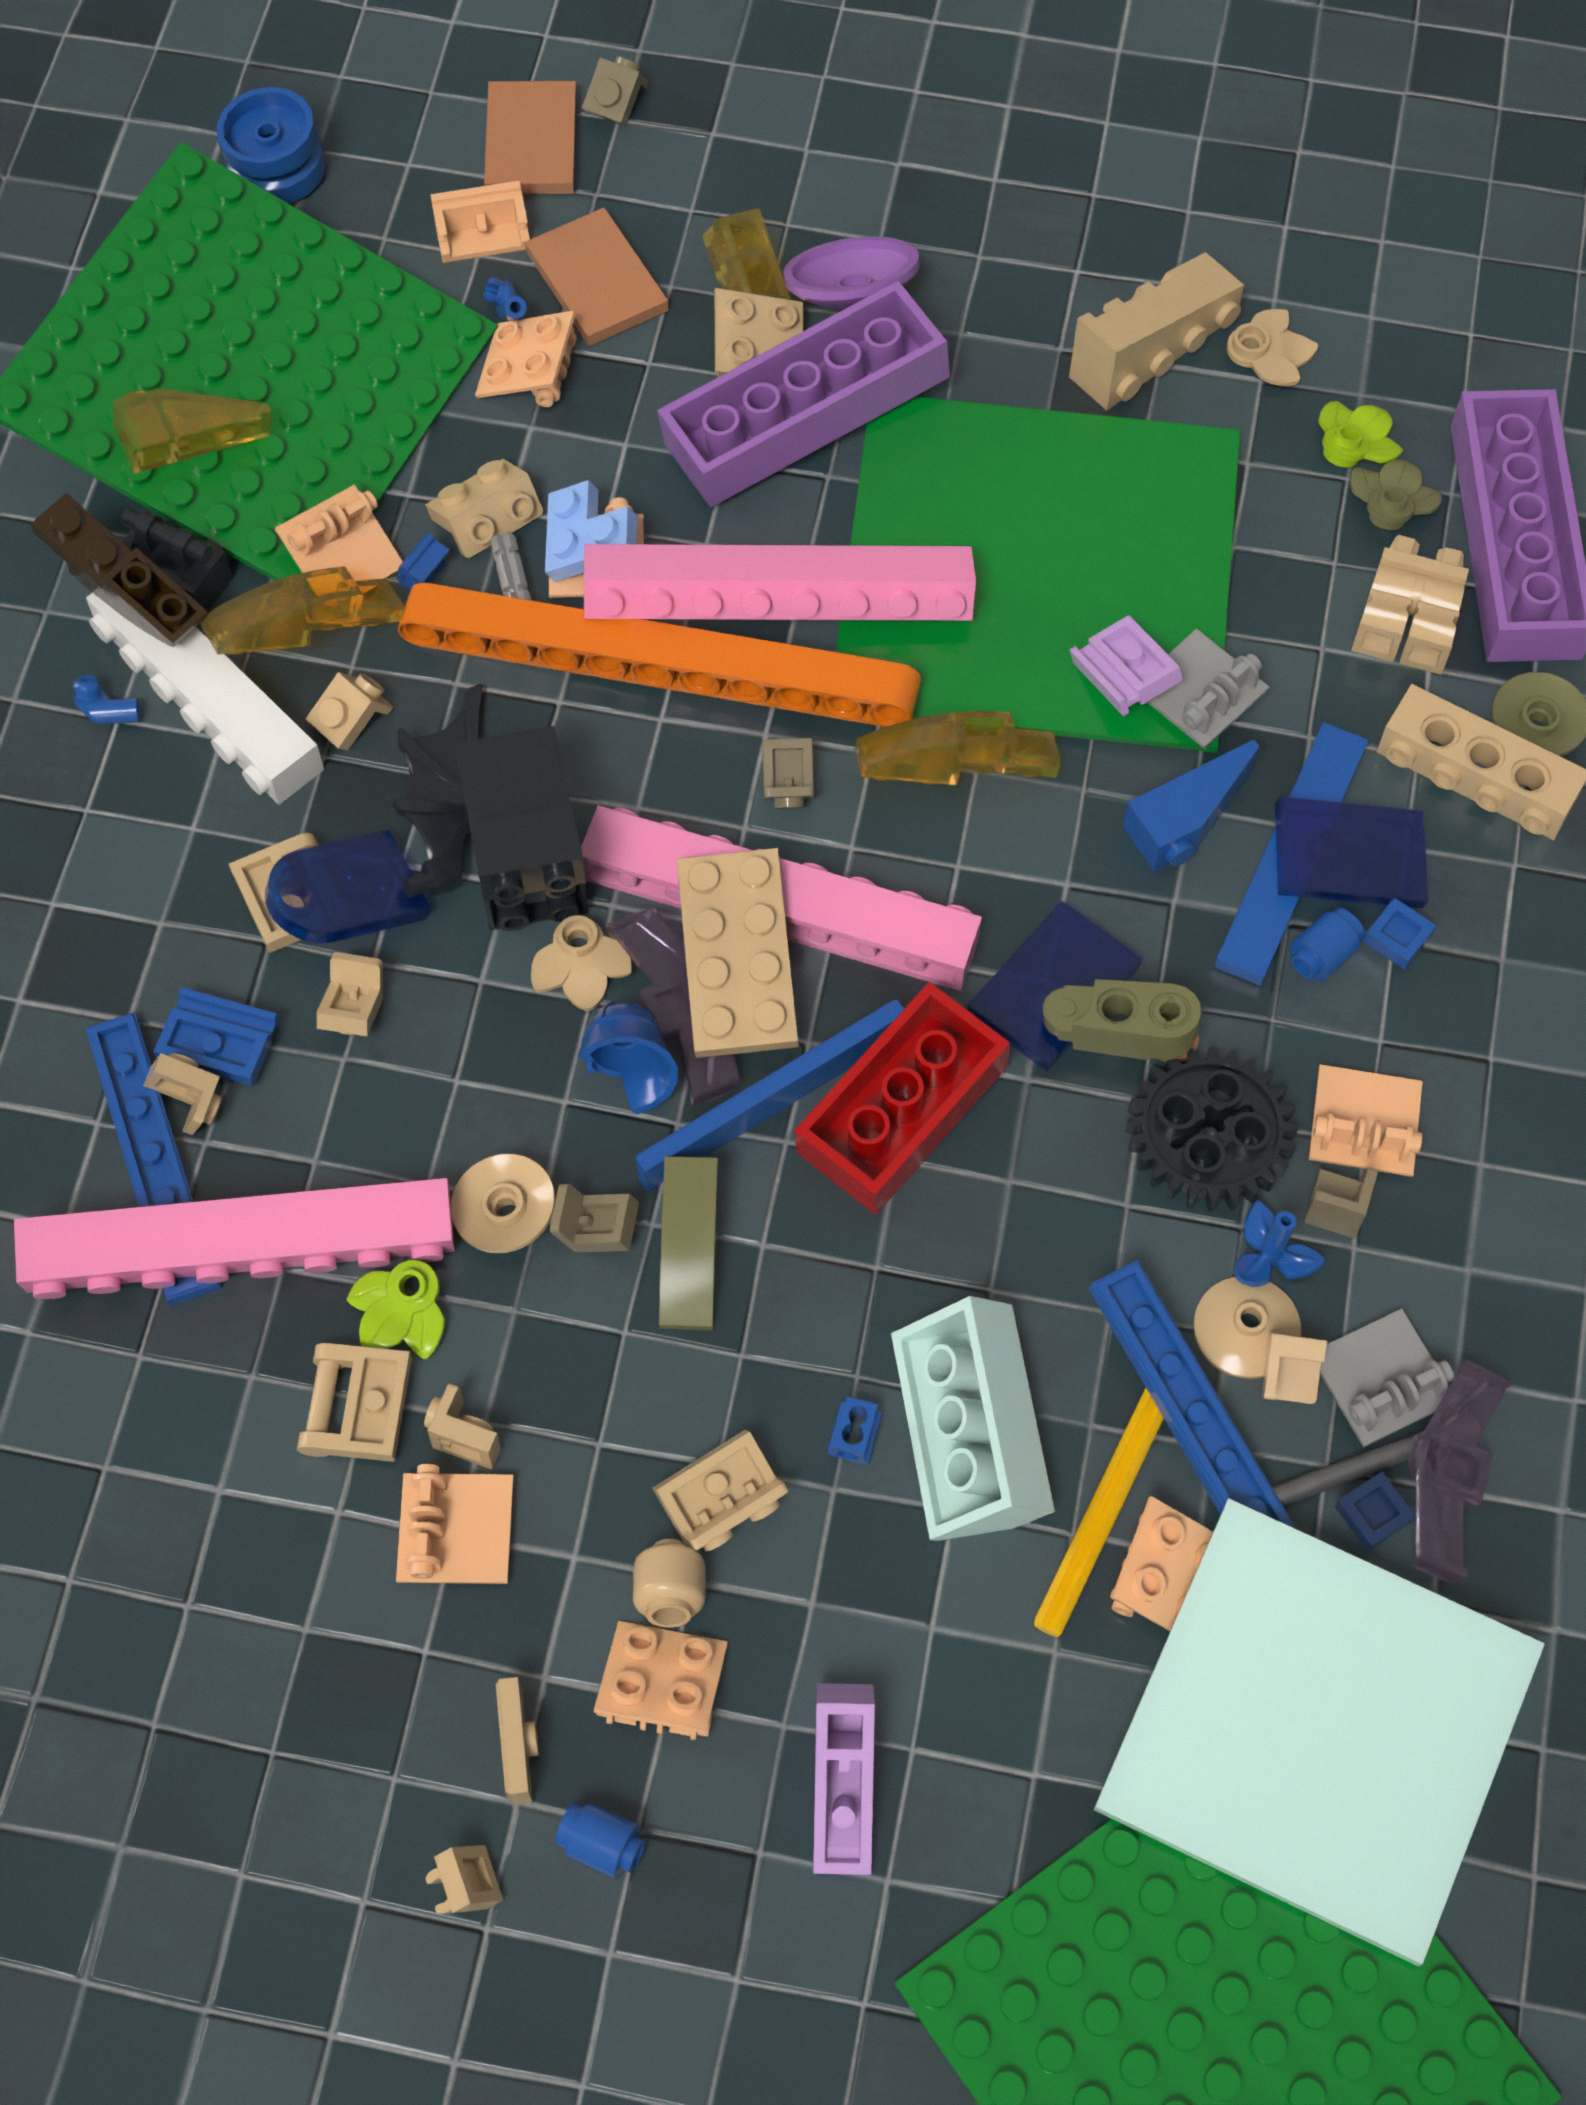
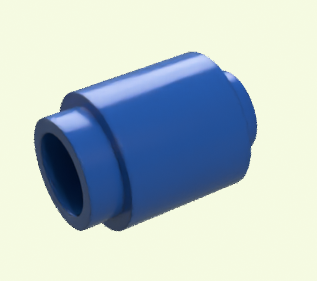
M1337 908L1333 912L1323 913L1290 944V960L1293 968L1306 979L1327 980L1360 949V941L1365 937L1362 924L1352 913L1342 908Z
M574 1801L561 1820L555 1838V1845L565 1849V1856L609 1877L618 1879L624 1870L632 1873L636 1869L643 1855L646 1840L639 1837L641 1831L640 1824L595 1803L588 1802L586 1805Z

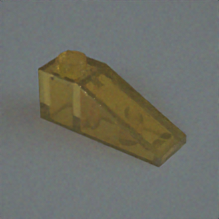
M759 208L718 218L702 237L716 278L723 289L791 300Z
M162 388L147 392L140 390L132 391L125 394L121 399L113 401V426L133 474L267 437L270 434L271 410L268 403Z

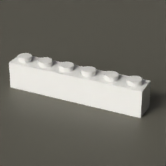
M94 593L86 597L93 615L89 619V623L100 639L105 643H109L112 640L120 647L119 653L126 664L135 673L143 670L151 678L149 682L157 695L166 703L173 700L181 708L180 713L183 719L193 731L200 733L203 730L212 738L211 744L217 754L227 764L235 761L243 769L242 775L257 794L262 795L266 792L280 805L324 770L317 744L197 627L177 645L171 647L125 619Z

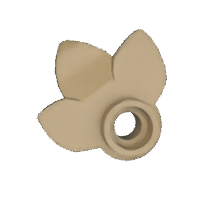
M1269 309L1255 314L1250 323L1240 325L1231 333L1227 342V353L1236 364L1252 368L1263 381L1278 386H1291L1299 383L1300 374L1297 368L1312 359L1317 352L1318 343L1287 330L1289 325L1288 310Z
M581 915L570 916L563 920L556 928L553 935V943L536 953L532 962L531 983L534 991L537 993L562 987L565 996L573 1005L582 1010L591 1011L604 999L607 991L608 977L621 978L631 975L630 954L621 941L603 936L601 928L595 921ZM576 938H583L588 941L586 945L581 947L570 945L571 941Z

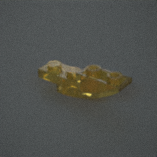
M341 566L292 575L247 591L209 612L208 617L200 625L218 655L272 649L285 650L293 647L310 646L312 630H334L343 627L378 626L380 624L398 623L405 606L386 578L354 581L347 568Z
M970 711L925 716L878 729L857 738L855 744L861 777L874 778L881 781L902 780L922 782L929 785H957L961 770H970L977 773L1017 774L1024 777L1056 778L1061 765L1053 732L1015 729L1011 712Z

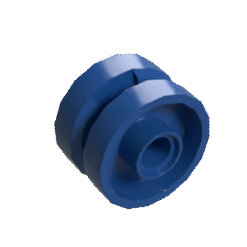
M265 87L253 89L234 98L222 110L216 124L217 140L229 170L288 204L309 195L321 183L326 170L325 152L321 139L317 134V125L312 109L302 96L284 88Z

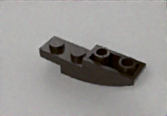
M65 493L31 523L32 532L68 564L71 575L121 616L159 641L174 647L208 617V611L139 549L135 548L131 551L68 493Z

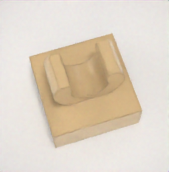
M485 1845L451 1847L434 1856L437 1868L431 1870L425 1879L427 1884L443 1883L447 1896L445 1902L435 1906L437 1914L486 1910L503 1901Z

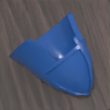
M611 1001L598 1010V1014L593 1018L582 1038V1048L577 1057L582 1060L585 1059L587 1071L591 1075L598 1071L609 1076L622 1077L627 1099L634 1114L656 1108L668 1099L678 1083V1066L665 1045L655 1017L640 1005L628 1002Z

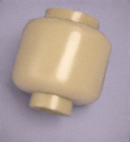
M663 1539L656 1542L652 1547L646 1548L636 1557L633 1567V1603L637 1611L647 1617L649 1622L660 1627H679L689 1622L691 1617L702 1610L706 1599V1566L702 1556L697 1551L686 1546L680 1540Z

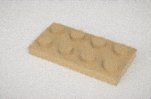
M778 848L676 859L695 1057L701 1058L799 1047Z

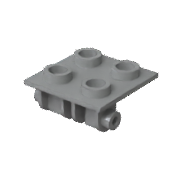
M1195 629L1168 654L1180 666L1183 681L1149 700L1147 703L1205 749L1264 695L1270 687L1259 679L1258 671L1262 668V665L1255 655L1247 654L1246 656H1238L1234 659L1202 632Z
M1402 1308L1327 1344L1325 1363L1321 1362L1320 1375L1363 1448L1458 1401L1448 1385V1382L1454 1380V1373L1450 1365L1445 1360L1437 1363L1432 1359Z

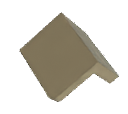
M1368 1167L1362 1181H1358L1320 1169L1304 1223L1355 1239L1366 1216L1378 1170Z

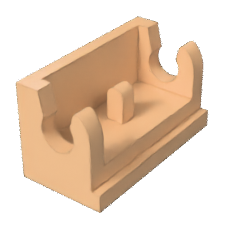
M520 181L430 194L443 263L526 250L525 242L530 240Z

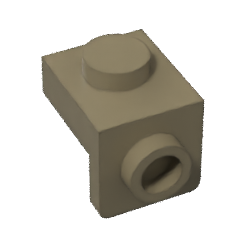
M616 56L615 62L600 58L582 109L588 114L626 127L639 89L647 91L650 82L639 72L641 66L631 60Z
M812 738L762 739L764 800H774L775 809L804 808V799L814 798Z
M560 1184L550 1221V1232L574 1252L630 1251L639 1202L630 1194L583 1195L571 1184Z

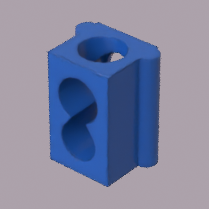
M426 534L399 566L397 577L399 584L411 589L417 583H432L447 565L450 549L435 540L432 534Z
M846 1396L845 1402L840 1403L827 1454L868 1465L883 1414L878 1411V1404ZM860 1416L865 1420L859 1426V1437L862 1441L855 1445L848 1444L843 1438L851 1434L850 1419Z

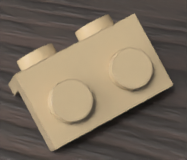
M505 459L491 461L482 465L476 475L462 483L452 484L443 488L438 493L437 498L425 504L432 521L452 533L460 553L466 558H471L491 546L490 541L496 534L512 533L543 514V508L528 473Z
M747 1430L740 1432L652 1487L684 1544L694 1550L703 1547L705 1551L713 1550L731 1539L734 1535L731 1529L747 1518L755 1522L773 1513L780 1506L777 1499L789 1492L785 1483L776 1478L750 1431Z

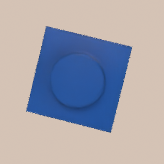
M1394 898L1366 932L1363 942L1405 970L1433 935L1437 925Z

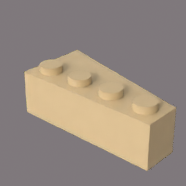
M1205 252L1166 272L1160 285L1155 287L1148 281L1137 287L1131 300L1124 303L1117 297L1106 303L1103 307L1104 314L1096 318L1089 312L1077 318L1069 378L1106 411L1121 400H1130L1139 391L1141 385L1154 376L1160 377L1171 368L1175 360L1188 351L1190 353L1195 352L1203 345L1209 335L1220 327L1223 329L1229 327L1237 319L1241 311L1240 302L1244 284Z

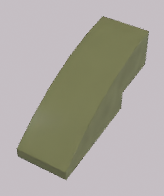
M669 1156L664 1158L660 1264V1329L713 1330L719 1176L718 1158Z

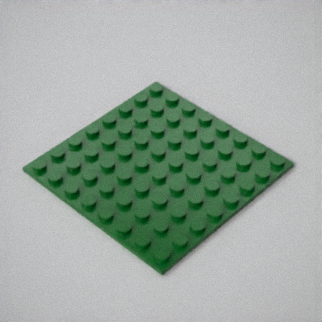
M180 142L0 377V424L165 519L174 522L179 527L198 534L200 539L208 538L215 541L224 549L226 554L311 602L316 594L275 531V527L353 485L362 493L370 491L378 505L494 335L498 324Z
M913 397L867 422L850 546H971L976 576L972 621L840 620L836 652L901 663L914 668L922 679L911 721L1217 753L1219 736L1204 749L1147 702L1143 705L1139 702L1134 703L1128 707L1129 713L1122 716L1073 664L1070 649L1075 646L1079 650L1089 644L1088 639L1130 615L1167 654L1195 629H1198L1225 651L1240 429L924 397Z
M1114 1819L1108 1821L894 1983L978 2105H1555L1563 2098L1435 1934L1423 1964L1418 1967Z

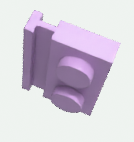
M1130 615L1088 639L1089 644L1079 650L1076 646L1070 649L1073 664L1122 716L1129 713L1128 707L1134 703L1139 702L1143 705L1183 681L1180 666Z

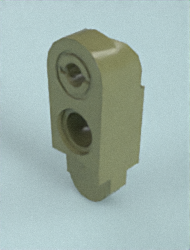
M1095 979L1094 987L1064 985V988L1051 992L1045 998L1043 1004V1018L1047 1030L1054 1036H1057L1058 1040L1073 1042L1074 1050L1148 1060V1058L1171 1060L1178 1059L1188 1052L1198 1036L1201 1028V1005L1192 991L1184 986L1173 983ZM1123 1015L1128 1019L1115 1022L1109 1020L1108 1017Z

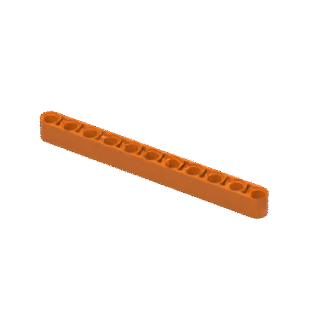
M417 583L411 587L398 625L399 635L407 642L420 647L888 728H903L911 723L922 679L914 668L896 662L643 619H584V609L431 583Z

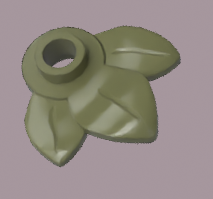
M1398 459L1389 461L1384 464L1380 472L1362 467H1355L1352 470L1350 477L1352 493L1367 502L1370 521L1381 529L1398 530L1404 527L1413 515L1431 514L1441 504L1442 493L1436 489L1421 486V471L1408 460Z

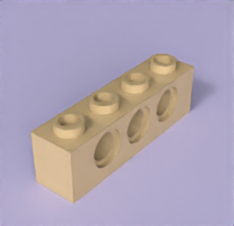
M1414 684L1410 685L1387 723L1377 749V753L1387 757L1394 765L1409 768L1431 779L1438 787L1453 790L1475 801L1484 810L1497 812L1520 823L1525 830L1533 834L1544 835L1552 840H1555L1586 783L1585 768ZM1430 741L1438 742L1442 746L1434 745ZM1474 763H1480L1487 768L1478 767ZM1519 785L1527 786V787H1529L1532 791L1525 790V789L1521 788Z

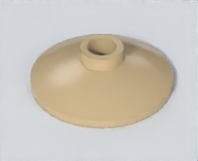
M516 1154L491 1156L469 1168L458 1181L451 1198V1217L460 1236L476 1249L489 1253L516 1251L535 1241L549 1225L556 1200L555 1190L546 1171L530 1158ZM507 1205L516 1206L515 1210L509 1215L499 1216L503 1207Z
M1236 1277L1222 1280L1203 1295L1194 1315V1336L1204 1357L1218 1370L1237 1378L1258 1379L1264 1377L1269 1333L1301 1337L1300 1317L1295 1305L1283 1290L1271 1282L1260 1287H1250L1240 1283ZM1246 1313L1252 1314L1258 1318L1259 1325L1253 1328L1247 1327L1242 1323L1241 1316Z

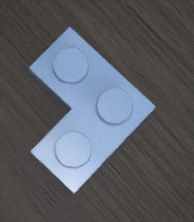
M589 480L548 494L545 573L555 582L584 573V544H637L638 516L628 506L598 516L599 490Z

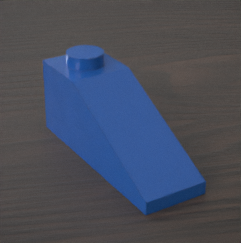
M1255 740L1231 750L1127 803L1122 827L1153 872L1169 864L1172 867L1179 866L1195 854L1200 844L1252 773L1259 750V745Z

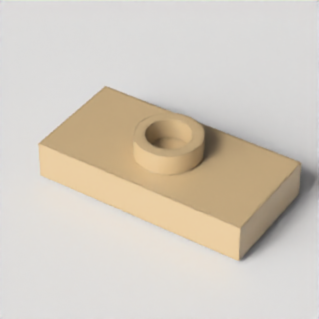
M519 1678L498 1679L496 1694L505 1793L509 1802H512L513 1805L533 1803L529 1757L539 1756L536 1722H525L523 1689Z

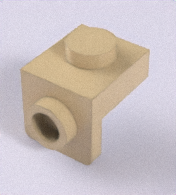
M338 672L310 711L306 720L337 748L348 751L373 714L379 712L388 715L393 705L381 696L384 688L369 676L360 673L358 677Z
M339 952L333 953L330 960V984L316 1013L317 1029L335 1031L346 1035L368 1036L383 1001V962L380 959Z
M160 1053L151 1065L143 1085L192 1105L182 1132L190 1135L195 1133L202 1122L208 1125L211 1124L221 1101V1096L214 1093L220 1076L198 1068L196 1061L181 1054L172 1053L167 1056Z

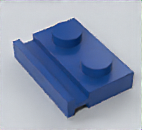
M181 987L176 1007H172L153 1051L156 1058L160 1053L167 1056L172 1053L181 1054L196 1061L198 1068L220 1076L219 1078L254 1087L272 1044L271 1038L275 1028L278 1029L280 1024L277 1013Z

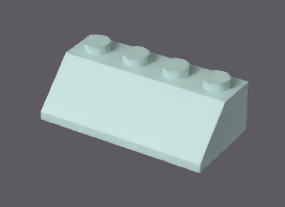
M968 1296L891 1333L930 1540L939 1541L1014 1529L1055 1512L1012 1305Z

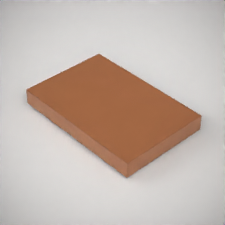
M488 81L484 186L520 181L522 194H574L576 81Z
M604 207L525 242L527 255L565 312L574 311L576 313L573 324L588 346L669 311L667 298Z

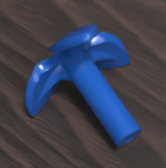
M1256 1201L1250 1208L1244 1221V1239L1253 1248L1260 1251V1253L1241 1255L1235 1263L1234 1275L1243 1285L1260 1287L1270 1282L1271 1265H1276L1286 1278L1295 1279L1318 1271L1325 1264V1259L1316 1250L1302 1244H1293L1286 1247L1296 1226V1217L1288 1211L1279 1212L1275 1217L1265 1204Z

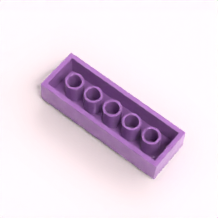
M896 281L658 409L657 413L664 444L711 508L950 378L947 341L902 284Z
M1556 389L1462 391L1450 427L1486 662L1582 660L1586 653V562Z

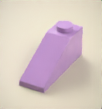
M817 1683L813 1874L871 1875L875 1721L873 1684Z

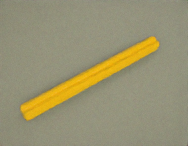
M1146 1388L1035 1617L1034 1626L1047 1635L1059 1637L1062 1634L1164 1418Z

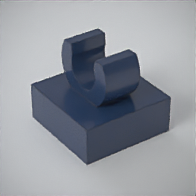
M1383 1471L1339 1499L1334 1506L1367 1552L1411 1524L1416 1518Z

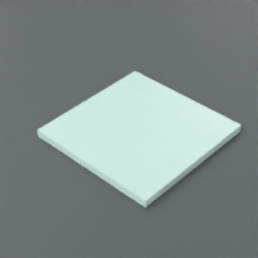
M1228 1498L1093 1810L1419 1967L1424 1962L1545 1643Z

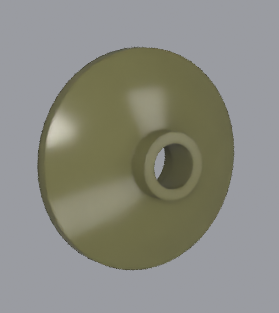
M1545 672L1524 673L1505 682L1495 695L1491 709L1493 724L1560 757L1578 748L1586 737V699L1573 684L1564 678ZM1531 721H1538L1542 723L1543 726H1538L1532 723Z

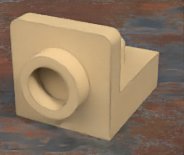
M449 1383L442 1398L438 1396L433 1398L425 1416L424 1426L428 1428L427 1431L432 1447L493 1470L501 1453L497 1433L493 1432V1427L489 1423L477 1417L464 1415L462 1420L457 1419L464 1401L460 1387Z

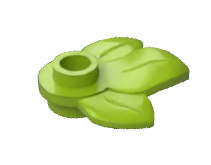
M1331 401L1320 412L1318 422L1325 432L1322 439L1323 454L1330 463L1336 466L1353 467L1362 459L1376 463H1387L1397 459L1403 452V449L1396 442L1387 438L1393 420L1390 414L1383 408L1364 405L1352 411L1339 401Z
M407 1260L399 1263L391 1272L372 1271L357 1280L346 1300L355 1308L365 1311L359 1328L362 1347L391 1349L404 1340L413 1352L424 1360L430 1358L436 1351L444 1333L445 1317L436 1303L440 1292V1280L436 1271L429 1264L419 1260ZM415 1276L420 1282V1288L416 1294L407 1296L404 1292V1283L408 1278Z

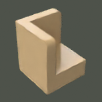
M1269 1333L1261 1397L1269 1400L1278 1399L1314 1404L1317 1400L1321 1362L1325 1363L1327 1341Z

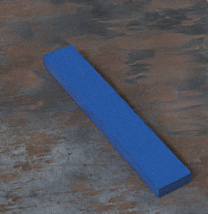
M1325 722L1322 723L1217 956L1214 968L1256 985H1262L1365 752L1369 739Z
M892 1000L637 1154L635 1157L637 1178L646 1191H650L663 1183L665 1156L706 1157L846 1072L904 1010L903 1006L898 1000Z
M133 1012L85 1028L138 1206L147 1207L195 1202L162 1094L143 1086L152 1062L136 1013ZM196 1277L177 1278L175 1279L174 1286L163 1289L169 1305L172 1306L222 1288L220 1282L198 1283L196 1282Z
M1136 1260L1093 1282L1088 1287L1089 1291L1219 1514L1221 1515L1229 1498L1296 1529L1139 1261Z

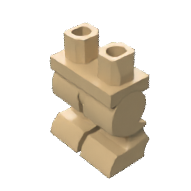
M1398 535L1395 537L1390 548L1384 547L1351 651L1394 662L1408 616L1412 615V624L1399 664L1442 675L1452 649L1469 569L1463 567L1464 554L1462 551L1447 547L1438 549L1436 558L1433 560L1417 555L1420 544L1415 539Z

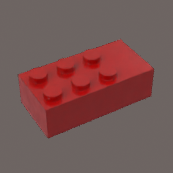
M929 981L794 1130L796 1153L876 1216L1006 1070L1009 1063L1010 1042Z

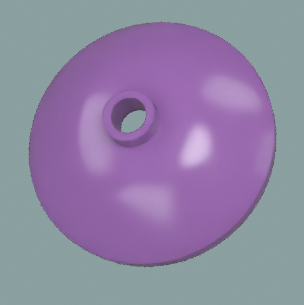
M856 237L832 241L800 253L788 262L784 268L783 275L786 288L798 298L824 308L844 310L896 281H899L903 287L906 286L919 270L920 259L918 250L906 241L889 237Z

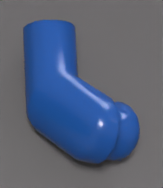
M495 277L488 279L483 297L487 302L496 303V312L500 319L514 321L524 316L527 305L523 298L518 296L514 284L507 279L504 282Z
M91 675L81 676L75 680L73 684L75 691L73 695L74 703L94 723L118 724L140 722L141 712L138 698L111 699L100 689V681Z

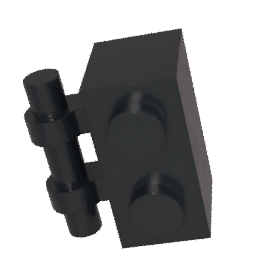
M128 507L122 513L121 524L132 529L122 543L131 551L135 548L139 549L206 611H209L233 579L224 549L215 541L208 538L201 540L198 534L186 528H181L172 521L162 519L161 516L146 510L141 513Z

